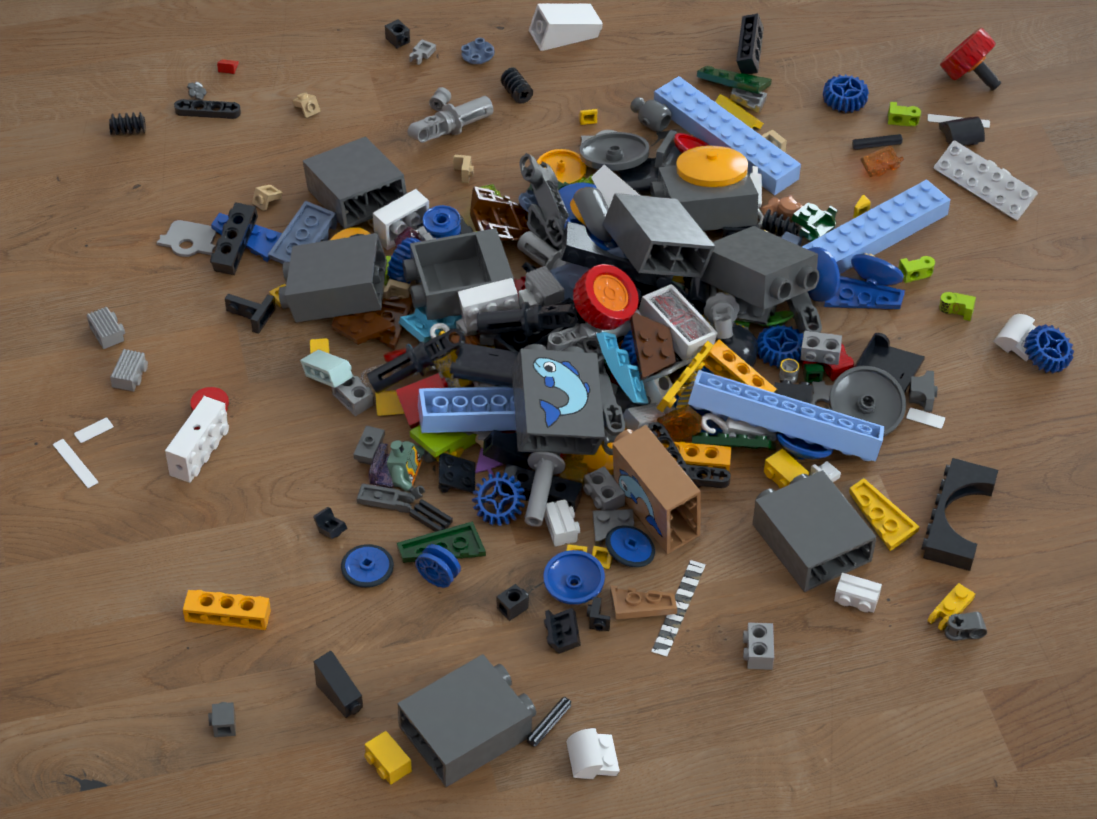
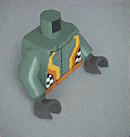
M393 441L391 443L392 450L387 460L394 487L402 488L406 492L410 491V494L415 497L414 500L423 497L422 494L425 493L423 486L413 487L423 460L422 456L426 463L437 460L432 457L433 455L425 451L423 447L412 442Z

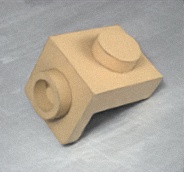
M301 93L297 96L298 98L292 100L295 107L302 108L305 117L320 112L315 95Z
M454 155V170H461L462 183H469L470 176H473L474 166H471V156Z
M390 279L387 285H384L383 298L387 299L398 296L399 299L409 298L411 285Z

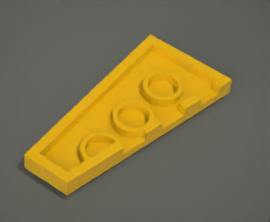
M709 341L705 343L701 351L698 352L689 366L656 407L658 410L663 412L666 407L671 408L677 400L675 396H681L687 388L684 385L686 383L690 384L696 377L694 372H698V370L704 367L705 363L703 360L714 346Z
M865 478L850 487V495L889 551L919 532V526Z

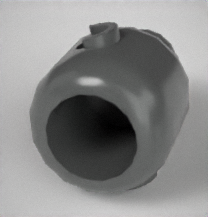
M636 97L631 102L630 108L634 113H638L640 123L652 131L661 132L669 125L672 114L667 105L661 104L656 100L645 102L640 97Z

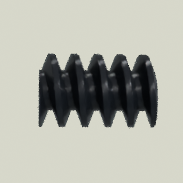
M514 67L508 68L503 72L500 80L501 84L514 101L520 104L528 102L533 96V89H531V86L524 77L521 76V73Z
M132 112L131 117H129L128 113H125L124 118H122L121 114L118 113V117L115 118L112 113L109 119L110 135L113 134V131H115L116 135H119L120 130L123 135H126L127 130L130 134H133L134 129L137 134H140L141 129L146 133L145 117H143L141 112H139L138 117Z
M767 210L762 221L763 230L769 231L771 234L776 233L778 237L783 236L786 231L796 236L799 235L801 225H797L794 221L791 223L789 216L786 220H783L784 214L777 218V212L770 215L771 210Z

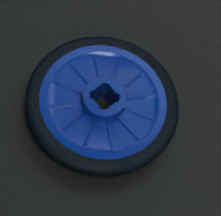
M621 525L612 528L606 535L605 544L607 550L619 563L638 568L644 567L653 561L655 557L654 543L642 530L633 526Z
M364 544L352 548L344 555L341 562V572L344 578L349 583L363 588L375 587L384 583L391 576L394 568V562L390 553L384 548L373 544Z

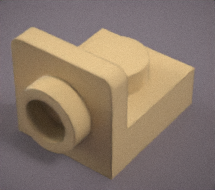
M773 129L762 135L779 149L786 152L787 140Z
M272 185L256 187L252 204L263 211L267 210L268 203L281 199L283 192Z

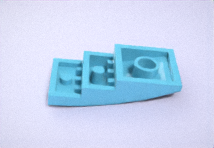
M419 307L415 309L414 314L400 317L399 324L420 342L426 343L431 340L430 329L434 324L444 323L450 330L456 329V321L462 319V315L427 320L424 307ZM437 329L435 331V334L438 336L439 333L444 330Z
M607 332L597 333L603 356L620 387L633 403L649 404L643 381H640L638 367L631 365L626 350L619 349L616 335Z

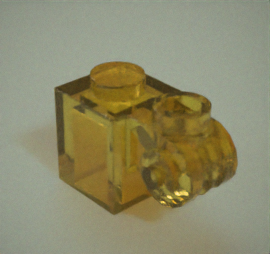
M563 454L562 459H564L565 468L557 476L582 483L583 489L584 476L589 472L588 464L581 463L584 455Z

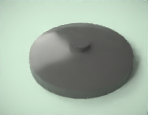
M625 132L599 134L585 140L580 146V159L585 165L594 169H600L605 165L611 171L636 167L645 162L650 154L649 143L643 137Z
M858 366L845 371L837 378L830 391L829 407L832 411L884 426L883 437L892 433L901 423L906 410V399L902 387L892 375L876 367Z

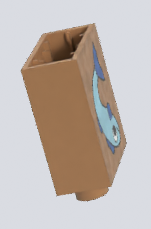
M647 425L635 431L627 429L621 432L615 438L614 443H612L614 479L624 491L627 505L633 509L635 515L666 554H669L700 536L701 491Z

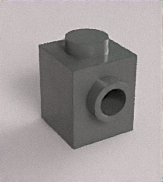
M221 702L219 704H212V713H208L209 726L213 727L214 737L236 736L234 703Z

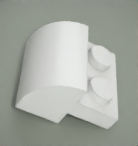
M1024 314L1012 316L993 342L1007 353L1012 350L1023 360L1027 361L1029 355L1025 354L1024 340L1029 335V332L1036 328L1032 324L1035 319Z
M591 728L578 731L567 739L566 742L574 778L594 779L596 775L617 776L619 766L612 735L597 734L596 729Z

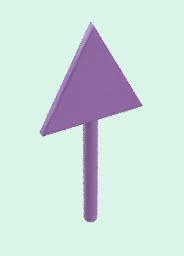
M481 448L475 473L488 470L489 474H492L494 477L491 468L503 464L483 456V449Z

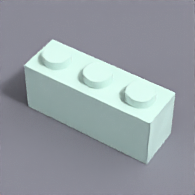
M317 350L300 360L307 377L334 388L353 377L352 367L347 360L321 350Z

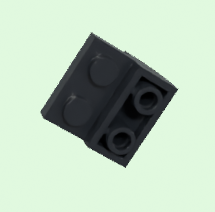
M978 116L939 123V129L946 135V142L948 144H951L954 140L961 145H977L979 142H985L984 127Z

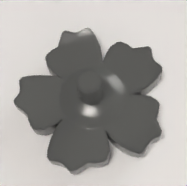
M199 82L188 83V95L191 98L195 96L196 99L203 100L207 91L205 88H202L203 85Z

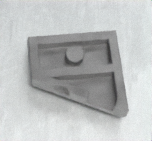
M733 88L730 95V100L760 113L767 98V93L760 92L756 94L738 88Z
M633 509L593 511L595 546L601 545L602 541L606 539L607 533L616 526L628 525L634 527Z

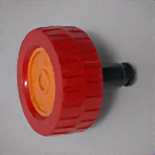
M983 28L973 32L940 63L942 69L954 81L973 70L986 86L990 87L991 91H994L1001 84L997 76L983 62L986 59V55L996 45L992 37Z
M600 264L592 267L580 277L573 290L574 304L580 314L577 321L578 324H585L586 321L591 326L601 330H614L626 323L635 314L638 307V292L633 281L625 272L612 265Z

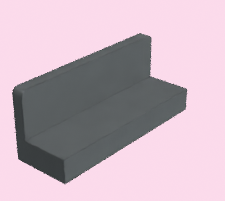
M670 130L658 148L655 167L676 166L677 159L681 155L674 143L677 131Z

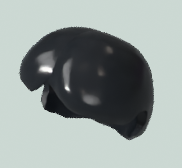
M733 324L732 337L726 339L716 337L715 343L721 340L748 365L754 366L759 347L757 339L749 330Z

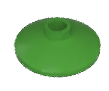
M791 311L775 312L774 316H769L767 325L761 326L771 325L775 327L777 324L783 326V323L790 320L794 313Z

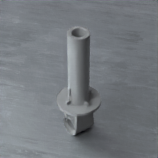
M535 452L528 457L529 466L535 470L525 515V522L528 525H542L552 477L563 472L565 468V462L560 458L561 453Z

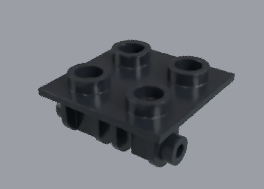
M447 453L439 455L438 488L440 491L446 493L453 487L473 493L475 491V462Z

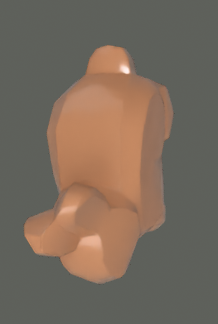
M790 195L780 200L773 197L760 210L763 216H765L768 209L771 210L770 215L774 212H777L779 217L781 214H784L783 220H786L789 216L792 223L791 218L793 214L803 206L797 203L792 198L793 196Z

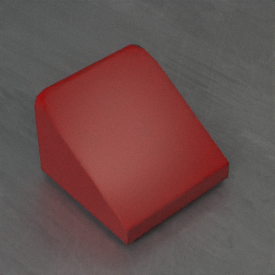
M225 59L218 61V72L235 74L239 61Z

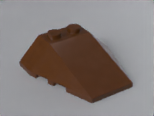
M474 187L472 190L470 216L476 232L497 228L501 241L519 240L524 233L530 231L527 226L528 212L520 203L517 204L509 201L510 197L507 196L502 198L494 195L495 191Z

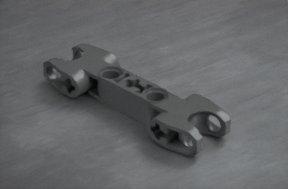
M526 153L520 158L519 162L521 174L524 180L532 185L535 197L546 220L544 227L553 245L562 248L564 224L569 214L557 189L558 179L549 164L542 162L539 165L532 155ZM529 159L530 165L525 167V162Z
M808 292L786 300L790 311L794 313L793 319L799 333H803V337L804 331L821 333L822 324L817 309L812 305Z
M585 338L583 342L584 352L597 353L605 432V438L601 445L608 455H613V449L609 448L607 444L613 443L615 438L625 430L624 417L621 407L616 402L612 385L604 366V356L599 341L596 338ZM587 345H595L597 349L589 350Z

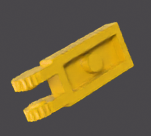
M958 583L930 614L928 622L932 624L940 616L943 620L940 621L938 628L944 630L948 626L949 617L953 614H961L973 601L975 593Z

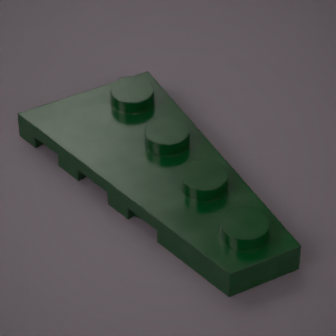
M704 66L697 71L698 78L756 94L769 87L772 82L771 78L715 69L712 66Z
M698 432V436L692 435V443L726 445L734 448L745 446V448L761 449V447L776 451V443L767 440V436L756 435L755 439H748V435L736 434V438H730L729 434L717 433V437H712L710 433Z
M473 521L397 543V549L403 563L415 562L418 556L423 554L427 545L430 544L439 545L447 549L456 559L486 556L485 548Z

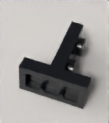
M227 294L225 297L226 311L251 319L252 332L257 334L261 332L276 309L275 297L269 294L261 304L231 294Z

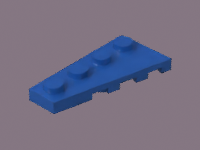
M219 213L211 224V228L220 235H222L223 225L228 221V215ZM255 225L246 248L250 249L252 254H258L263 257L264 261L268 262L270 260L268 253L282 233Z
M840 276L837 293L833 298L825 301L824 307L900 309L905 290L879 284L872 286L865 281Z

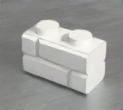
M567 500L547 503L544 518L554 546L576 542L578 533H580V526L578 521L574 522L575 514L573 507H569Z
M842 573L834 601L842 606L850 605L858 608L860 611L874 613L882 584Z

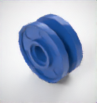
M440 205L434 206L424 213L422 218L423 226L433 238L438 239L460 235V214L456 209Z
M435 544L427 545L423 554H420L415 560V566L422 577L429 583L441 588L449 587L453 578H456L461 571V566L455 556L447 549Z

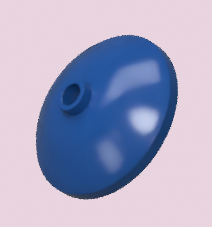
M821 247L809 248L808 250L818 254L817 270L819 271V281L816 288L807 291L809 297L818 302L830 300L837 293L840 284L838 265L827 250Z
M856 254L851 259L854 270L869 285L891 286L901 283L904 278L903 273L897 267L880 258Z
M780 432L776 434L779 443L798 459H820L831 455L833 450L826 449L820 444H809L803 439L797 437L789 438Z
M569 550L557 554L547 563L544 570V585L548 593L556 600L566 604H582L592 600L593 597H596L601 592L605 582L604 569L599 560L593 555L579 550Z

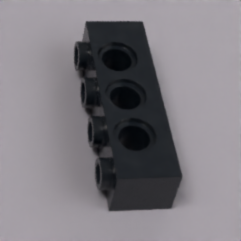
M758 13L742 16L736 62L740 72L743 74H755L759 71L764 27Z
M235 202L233 209L229 210L228 221L223 225L222 236L218 238L215 253H212L210 258L214 271L235 276L258 218L255 206Z
M507 464L504 473L508 474V479L514 476L515 482L519 481L521 483L519 488H524L525 492L520 495H525L526 501H529L535 470ZM553 475L547 503L567 500L569 507L572 506L575 513L582 497V483ZM502 484L504 494L514 495L511 487Z

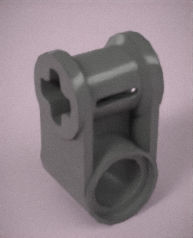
M980 612L953 614L949 617L948 626L945 629L946 637L952 641L980 639L987 634V629Z

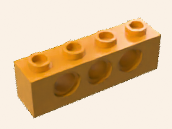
M721 340L714 344L703 360L704 366L717 376L773 393L776 391L772 384Z
M674 442L686 465L730 470L731 447ZM661 443L665 448L669 447L668 444Z
M188 590L183 607L185 622L266 630L271 612L269 598L244 596L242 594H225L222 592H206L202 590Z

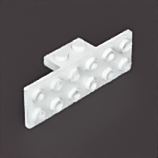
M955 140L934 166L936 171L1016 221L1038 194L1036 190L1013 177L1006 169H1000L993 161H987Z

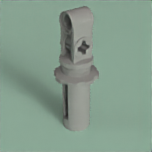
M482 96L457 107H454L452 104H445L442 107V111L412 123L408 128V135L422 143L449 133L459 135L462 132L463 126L492 115V102L487 96Z
M530 231L524 233L518 241L517 248L540 266H545L549 271L569 263L561 260V250L557 251Z
M711 285L709 298L704 307V314L707 316L708 321L714 324V329L718 333L717 338H730L733 336L732 327L739 312V304L734 296L725 291L717 293L716 287Z
M630 319L614 330H601L585 321V324L581 323L575 327L552 333L548 337L547 350L562 351L567 347L573 346L583 349L585 338H596L598 340L596 334L600 332L615 334L616 338L625 336L631 330ZM592 344L587 345L588 349H590L592 346H593L595 349H597V347H596L595 345H592Z

